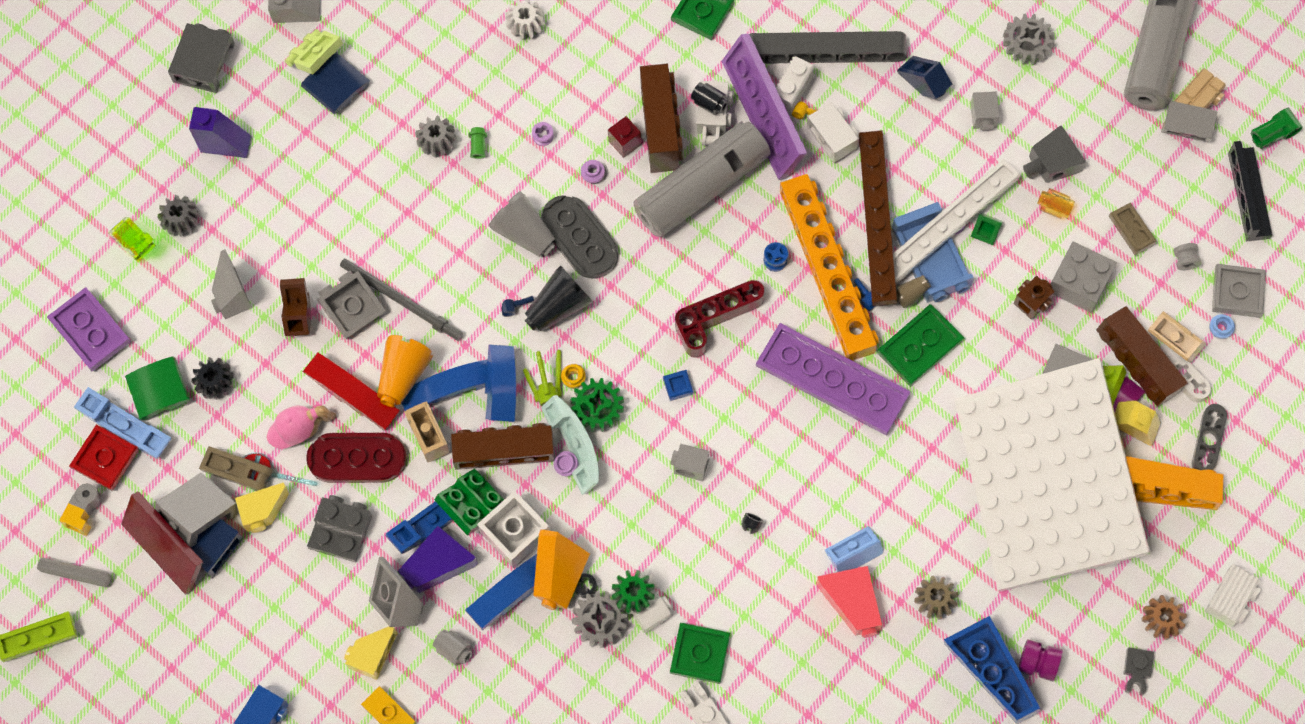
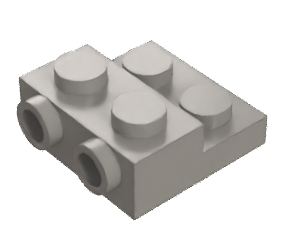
M348 271L338 278L341 283L334 288L329 284L318 292L320 297L316 299L345 339L386 311L358 271L354 274Z

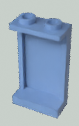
M939 202L893 219L892 230L900 247L942 212ZM952 238L946 241L912 271L915 278L924 275L932 286L923 294L927 303L931 301L940 302L946 299L949 294L955 292L957 294L964 293L970 289L974 280L972 273L968 274Z

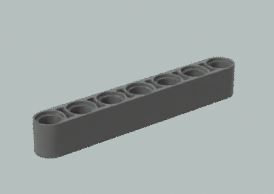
M901 31L749 34L764 64L790 63L792 57L795 56L808 63L900 62L907 58L906 34Z

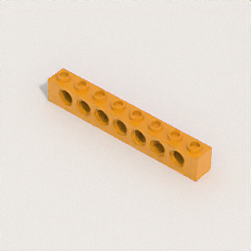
M804 174L780 182V195L845 357L854 361L875 354L877 344H879L878 336L875 330H871L869 327L870 317L867 309H862L860 305L861 295L857 286L853 287L850 280L853 278L851 269L843 263L842 258L844 254L840 244L835 243L833 238L835 231L832 223H827L826 208L822 201H818L816 196L818 189L815 181H810L808 174ZM801 200H806L810 204L807 206H802L798 202ZM815 221L818 223V226L810 227L807 225V222ZM823 242L827 247L818 248L815 244ZM827 263H831L836 268L829 270L826 269L824 265ZM841 285L844 287V290L836 291L832 286ZM844 306H849L853 309V311L850 313H845L841 310V308ZM851 328H858L862 333L854 335L849 330Z

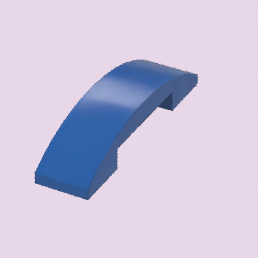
M487 360L454 367L415 383L402 401L404 411L423 402L431 405L473 388L476 391L485 388Z
M433 502L409 521L404 520L388 531L385 536L403 554L422 544L437 526L443 529L453 520L436 502Z

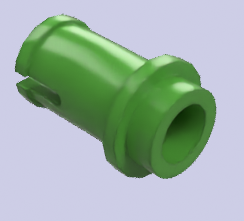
M473 127L471 132L468 133V136L471 138L470 157L483 159L485 158V138H487V133L482 127Z

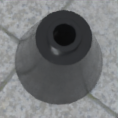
M560 266L555 270L525 312L528 318L524 321L533 331L537 328L543 331L589 306L593 301L565 269Z

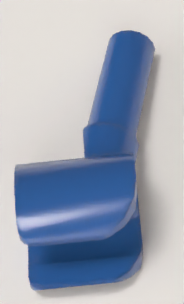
M856 278L854 283L864 296L860 302L864 308L870 311L875 307L872 305L871 291L869 292L859 278Z

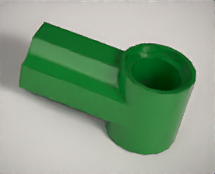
M1288 107L1275 114L1270 121L1253 129L1250 134L1255 146L1262 150L1282 138L1286 140L1295 136L1303 129V126Z

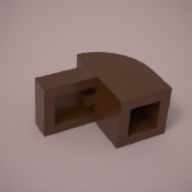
M305 278L281 279L280 291L283 302L281 317L285 336L309 335L311 303Z

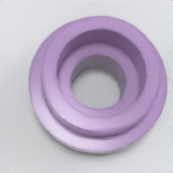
M589 160L581 167V176L588 183H597L604 177V166L597 160ZM591 168H595L597 171L595 173H590L588 170Z

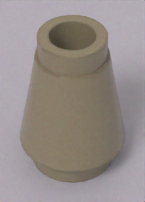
M922 275L897 286V300L903 308L908 305L911 307L932 286L927 278Z

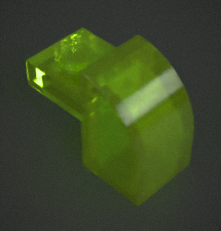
M124 217L108 232L111 238L137 262L156 246L152 242L154 239L147 232H143L129 217Z

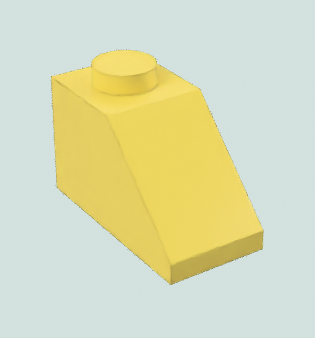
M1137 401L1119 402L1115 411L1118 429L1149 446H1153L1161 423L1156 411Z
M284 482L235 498L243 527L247 532H261L266 529V526L272 525L289 495Z
M388 626L357 639L354 645H350L346 651L344 660H347L345 663L347 667L377 680L398 634L396 629Z

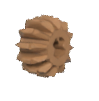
M1160 595L1158 601L1152 598L1149 601L1150 606L1143 608V612L1147 615H1144L1141 620L1142 622L1149 623L1145 628L1147 632L1151 629L1155 630L1154 638H1157L1162 633L1164 640H1168L1170 634L1176 637L1179 635L1178 629H1184L1185 623L1181 620H1184L1187 615L1186 613L1179 612L1183 607L1182 604L1173 605L1174 597H1171L1166 602L1164 595ZM1166 614L1168 616L1167 621L1166 619L1162 621L1160 616Z

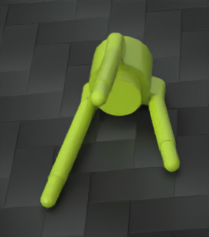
M561 350L556 351L555 386H553L552 382H547L540 351L536 352L542 384L538 386L539 390H537L526 368L523 369L526 380L534 394L535 402H539L540 406H543L552 396L562 397L560 389Z

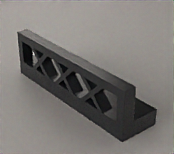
M1234 141L1228 152L1246 242L1270 239L1272 231L1254 147L1243 148L1241 141Z

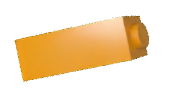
M540 530L533 596L542 601V606L550 610H555L556 607L568 608L590 553L559 532Z

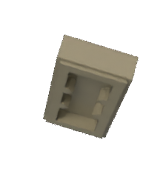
M1131 202L1109 214V218L1134 255L1156 244V239Z

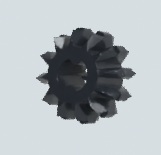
M208 357L207 364L199 361L201 368L193 369L195 377L191 379L193 385H196V392L199 394L203 392L202 395L206 399L211 394L214 399H218V393L220 392L227 396L225 388H233V383L230 380L235 377L234 373L230 371V365L228 363L223 364L221 358L214 362L212 358Z

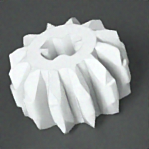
M517 0V6L510 4L509 12H506L505 19L507 20L506 27L508 30H511V34L516 36L520 33L522 40L525 35L533 38V32L540 34L541 26H544L545 19L543 18L544 11L542 8H539L538 3L530 4V0L521 3L520 0Z

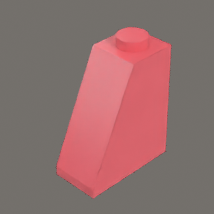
M868 566L817 577L818 589L855 636L862 635L863 638L877 635V631L881 630L882 622Z

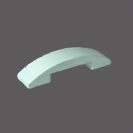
M555 395L541 409L548 424L551 425L552 429H560L569 451L578 458V468L572 472V475L581 494L584 495L598 484L599 480L595 450L579 418L561 398Z

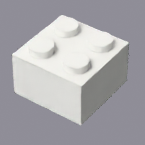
M516 491L510 494L477 524L479 532L513 568L538 546L540 530L550 531L549 526Z

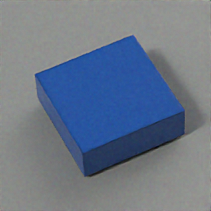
M687 370L663 376L670 401L693 395Z

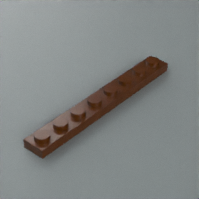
M883 130L860 132L859 144L872 305L897 304Z

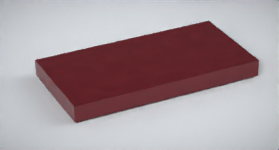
M138 491L130 497L121 525L186 595L192 591L203 561Z

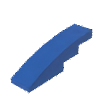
M537 554L505 576L465 609L466 613L482 631L501 614L502 616L505 615L519 601H524L534 592Z

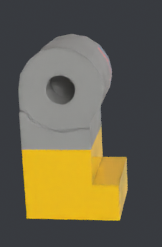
M88 483L82 484L76 489L59 519L64 527L84 536L88 535L91 526L87 521L92 511L98 508L101 503V495L97 489Z

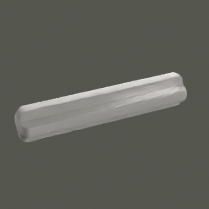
M43 557L39 559L37 569L40 572L101 587H108L111 582V575L109 573Z

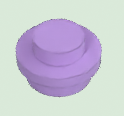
M569 451L559 453L554 460V469L562 476H571L572 472L579 465L576 455Z

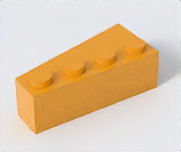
M1126 456L1137 502L1218 510L1222 505L1224 474L1216 473L1214 470H1197Z

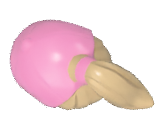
M300 405L289 407L276 416L275 422L268 430L267 441L273 447L279 449L297 445L311 438L317 432L321 421L330 422L336 417V414L322 405L313 409Z

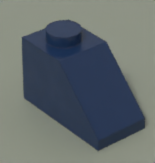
M912 56L897 70L898 74L922 96L937 99L943 96L946 90L953 85L941 62Z

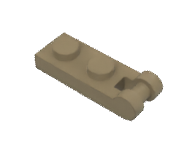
M208 446L199 467L202 472L242 485L254 491L265 489L267 487L265 485L267 478L271 477L274 471L262 464ZM253 471L259 473L256 481L250 479Z

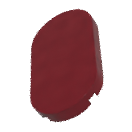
M326 433L318 437L309 446L306 461L311 473L323 482L385 483L394 480L403 472L407 462V454L402 443L389 433Z

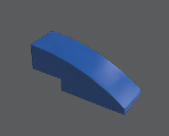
M488 345L485 419L515 422L516 368L514 346Z

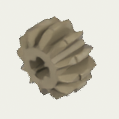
M933 575L930 577V583L923 579L921 581L922 587H917L915 593L919 596L914 599V602L922 604L918 611L922 613L928 610L927 618L929 619L933 613H936L938 620L942 619L943 613L950 616L952 613L950 608H956L958 604L953 600L958 597V592L950 591L954 584L951 582L945 585V577H941L940 581L937 582L936 577ZM939 594L941 596L940 601L938 599L934 601L931 599L932 595L937 596Z

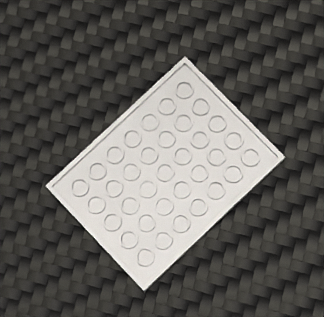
M1100 358L954 399L996 583L1000 592L1150 554Z

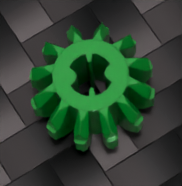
M627 570L625 572L626 579L618 575L616 578L619 584H612V590L615 591L612 594V600L618 601V609L626 605L627 614H630L631 609L634 607L636 613L639 614L641 613L640 605L647 609L650 607L648 600H654L655 594L650 591L654 590L655 586L654 583H648L650 579L648 575L640 578V570H636L635 576H631V572ZM630 588H635V591H637L636 596H631V593H629Z

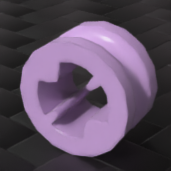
M547 122L535 124L532 128L533 141L539 146L549 145L554 138L552 126ZM543 130H546L547 135H544L543 138H540L539 133H542Z

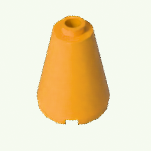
M390 335L385 342L377 396L381 399L380 402L389 407L402 403L433 358V355H431L432 351L424 344L410 339L409 343L401 341L403 336Z

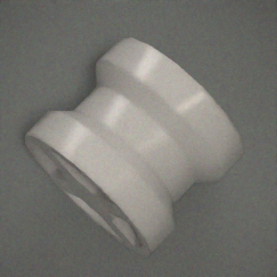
M1186 243L1174 248V255L1178 258L1176 263L1178 270H1191L1202 264L1201 258L1197 256L1199 250L1197 244Z

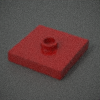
M96 424L69 467L113 491L140 449Z

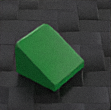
M980 213L970 237L994 245L1003 221Z

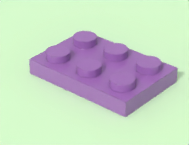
M87 287L47 316L49 321L92 372L131 342Z

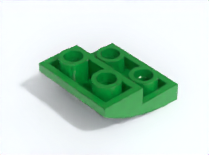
M174 356L153 362L125 375L140 420L146 421L164 410L172 411L190 401Z
M475 468L459 477L454 485L438 493L434 499L467 536L478 529L477 524L504 501L500 494Z

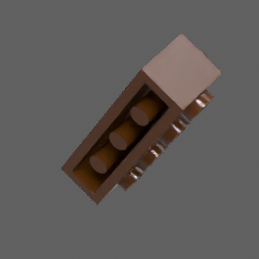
M1127 306L1105 318L1096 329L1100 338L1107 343L1116 358L1123 363L1130 372L1131 377L1138 382L1147 397L1157 407L1179 394L1188 384L1186 379Z
M536 423L532 427L524 428L520 425H511L507 429L501 430L487 427L478 432L464 429L451 434L452 458L455 470L551 462L555 460L551 425L547 426L545 423Z

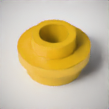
M567 365L561 372V380L568 388H578L582 382H585L586 374L580 365ZM571 374L578 375V378L576 380H570L569 376Z

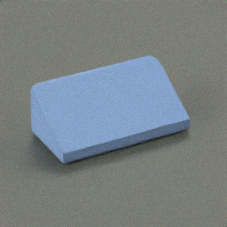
M868 526L825 549V552L835 570L841 572L858 568L882 555L883 549L880 540Z

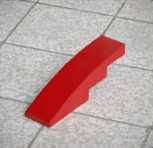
M319 352L316 353L302 371L340 402L346 403L358 414L368 418L383 431L386 430L400 411L395 406L389 407L380 402L381 399L374 390Z

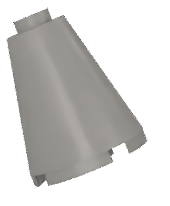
M519 191L508 201L509 203L504 208L498 211L489 223V227L538 257L542 254L547 256L556 247L553 244L555 238L526 195Z

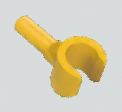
M798 102L792 111V116L801 120L805 114L811 115L818 110L809 108L804 102Z

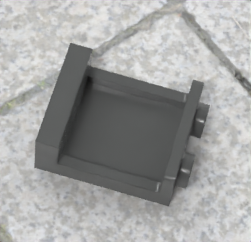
M187 23L168 70L172 82L217 93L220 87L217 80L229 48H234L235 45L232 35L223 29L213 30L203 24L196 23L193 25Z

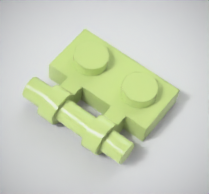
M315 29L311 34L308 33L303 38V42L297 48L294 47L289 52L285 63L290 67L295 64L298 69L313 75L336 52L343 42L340 36L327 31L321 33L318 29Z

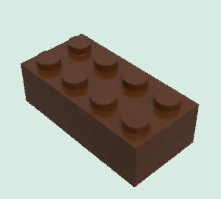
M668 63L639 66L650 173L675 171L679 168V161H683L682 137H680V120L677 112L678 104L674 87V72H669Z

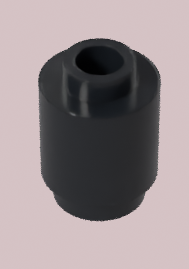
M699 82L691 94V99L694 100L696 105L713 115H716L718 112L722 113L728 104L726 100L727 95L708 83L703 84Z

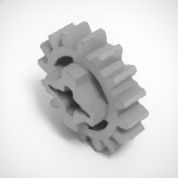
M1025 13L1021 20L1015 16L1013 23H1007L1006 30L1003 33V46H1008L1007 54L1014 53L1013 60L1020 57L1022 64L1025 63L1026 59H1029L1030 63L1034 64L1035 58L1043 61L1045 55L1049 56L1055 42L1052 40L1055 33L1050 31L1051 24H1043L1045 18L1042 17L1038 21L1036 20V14L1028 18ZM1015 32H1017V35H1016L1017 37H1016V39L1014 40L1013 34H1014ZM1041 38L1044 39V44L1042 46L1040 45Z
M596 591L593 598L587 593L586 602L578 600L580 609L573 608V614L578 617L572 619V624L579 625L574 629L575 634L582 633L580 637L582 642L589 639L591 647H593L595 642H599L600 648H603L604 641H608L610 645H613V637L621 639L622 636L619 630H626L627 628L626 624L622 623V621L628 620L627 614H621L625 610V606L618 609V601L611 600L609 592H606L604 597H601L599 591ZM603 604L610 606L615 612L608 611L603 607ZM594 605L589 613H585L590 606ZM598 610H600L603 617L601 629H599L596 621ZM615 625L610 632L605 634V631L610 626ZM584 626L586 628L591 627L596 631V635L587 631Z

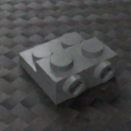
M330 495L329 498L322 497L314 518L315 525L307 544L308 549L356 563L372 519L371 512L367 510L368 507L359 502H353L352 505L343 503L344 499L335 495Z

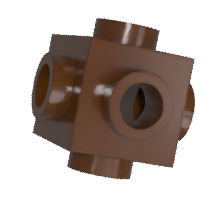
M1036 275L1031 281L1027 279L1018 288L1019 293L1016 295L1013 303L1032 320L1040 311L1044 313L1051 307L1055 291L1047 280H1041Z

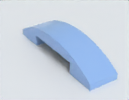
M89 387L74 406L77 411L102 428L137 446L140 451L156 459L159 458L172 439L155 427L145 424L114 405L109 399Z

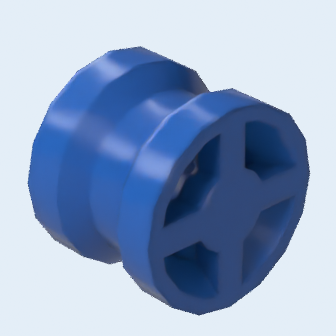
M778 242L767 245L764 250L763 259L765 267L773 272L781 271L786 267L788 250L785 245Z

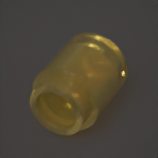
M1051 188L1047 192L1042 191L1037 204L1041 205L1040 211L1060 219L1062 217L1068 219L1075 203L1074 200L1070 199V196Z

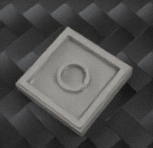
M1216 264L1212 312L1261 318L1264 307L1266 270Z

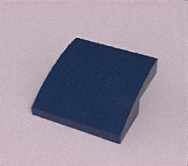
M336 52L313 75L309 74L301 83V87L335 115L351 104L352 97L369 87L370 80Z

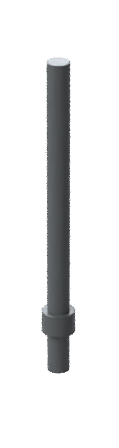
M344 258L341 261L340 267L346 271H351L352 274L358 271L368 285L430 323L432 328L439 333L444 332L457 341L461 339L463 333L448 324L449 321L442 316H435Z

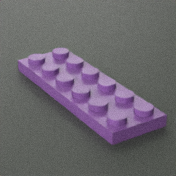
M749 33L741 34L721 62L751 124L758 129L769 146L771 153L768 159L778 180L786 179L807 152L776 90L775 84L766 70L756 45L753 43Z
M779 323L756 362V367L886 436L911 392L782 323Z

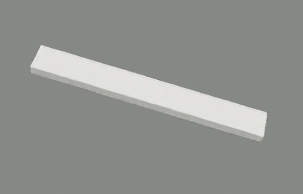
M1005 159L1001 160L893 253L896 284L1013 185L1021 175ZM870 274L862 280V284L869 291H871Z

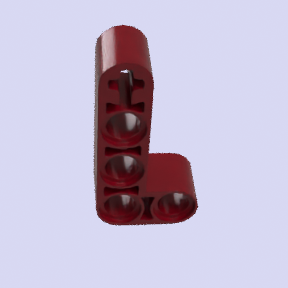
M750 280L678 310L675 314V329L686 353L694 358L701 357L707 349V337L704 330L759 308L764 301L765 290L762 283L757 280ZM732 300L735 301L737 305L734 307H728L725 305V302ZM705 310H712L714 311V315L705 316L702 312ZM683 319H689L692 321V323L690 325L685 326L682 325L680 321ZM693 340H699L702 344L698 347H693L689 343Z

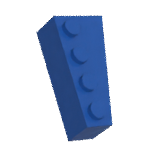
M990 616L944 639V645L1016 724L1040 713V707Z

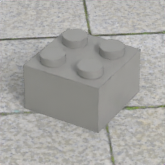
M1072 241L1051 281L1055 291L1054 295L1092 313L1117 262Z

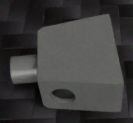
M1061 125L1031 148L1029 154L1031 162L1023 165V170L1028 178L1040 173L1044 181L1050 183L1082 172L1086 161Z

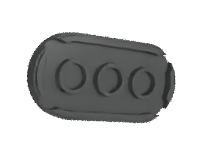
M566 195L557 196L548 201L544 206L541 218L555 238L553 243L572 268L581 276L591 279L601 278L609 274L617 263V246L583 201L573 196L566 197Z

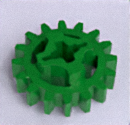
M590 378L589 385L582 382V390L575 388L574 394L576 397H571L570 399L571 404L575 405L570 407L580 421L582 420L584 428L588 425L591 427V432H594L596 427H599L601 432H604L605 425L613 428V420L620 421L618 413L624 412V406L620 405L624 403L623 396H619L620 389L615 388L613 390L612 381L605 385L603 378H600L599 383H595L594 379ZM607 393L608 395H610L613 399V402L611 399H607L604 394ZM599 397H600V402H601V404L598 406V408H596V412H595L593 406L596 405V403L598 402V399H599ZM581 408H583V411H588L590 418L582 412Z

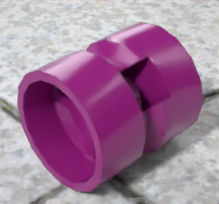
M1027 639L1018 668L1020 672L1029 675L1037 672L1039 678L1054 682L1063 650L1049 645L1044 649L1041 643Z

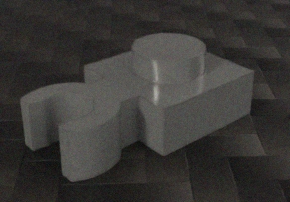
M1130 647L1126 649L1123 674L1131 676L1125 685L1126 693L1131 692L1132 684L1139 686L1140 696L1146 692V684L1143 678H1151L1154 652Z

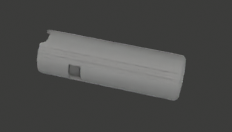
M1149 0L1124 89V97L1129 103L1147 110H1157L1168 105L1196 0Z
M749 121L745 123L739 122L635 199L633 205L636 214L653 235L662 237L767 159L771 153L767 142L758 129Z

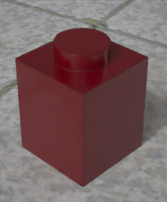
M627 116L608 129L609 143L623 158L642 145L640 130Z

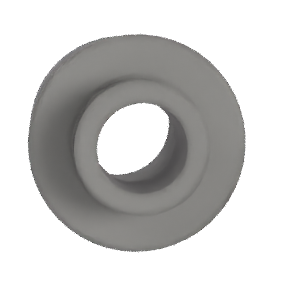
M442 630L433 642L436 652L456 666L461 663L465 664L472 655V651H470L471 644L452 631Z

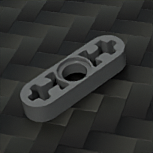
M1219 404L1209 405L1202 414L1192 458L1193 469L1213 470L1217 464L1227 420V411ZM1215 411L1219 418L1215 422L1214 427H1209L1212 422L1211 414ZM1206 433L1214 435L1216 444L1207 445L1204 443L1203 435ZM1205 451L1209 452L1206 461L1210 463L1206 468L1202 467V462L1198 461L1203 458Z

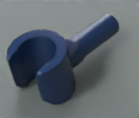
M529 296L515 301L513 299L504 300L501 307L502 315L504 317L515 315V307L533 302L534 297Z

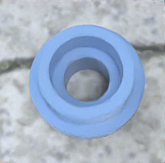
M1220 314L1212 318L1209 329L1215 337L1225 339L1232 335L1235 324L1229 316ZM1217 325H1224L1225 330H1220Z

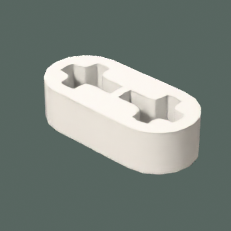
M1183 359L1175 361L1174 366L1177 369H1186L1185 375L1182 374L1188 384L1182 389V392L1193 402L1198 403L1206 400L1211 392L1209 382L1190 362ZM1195 387H1203L1202 393H1194Z

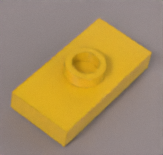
M380 686L361 704L380 724H416Z

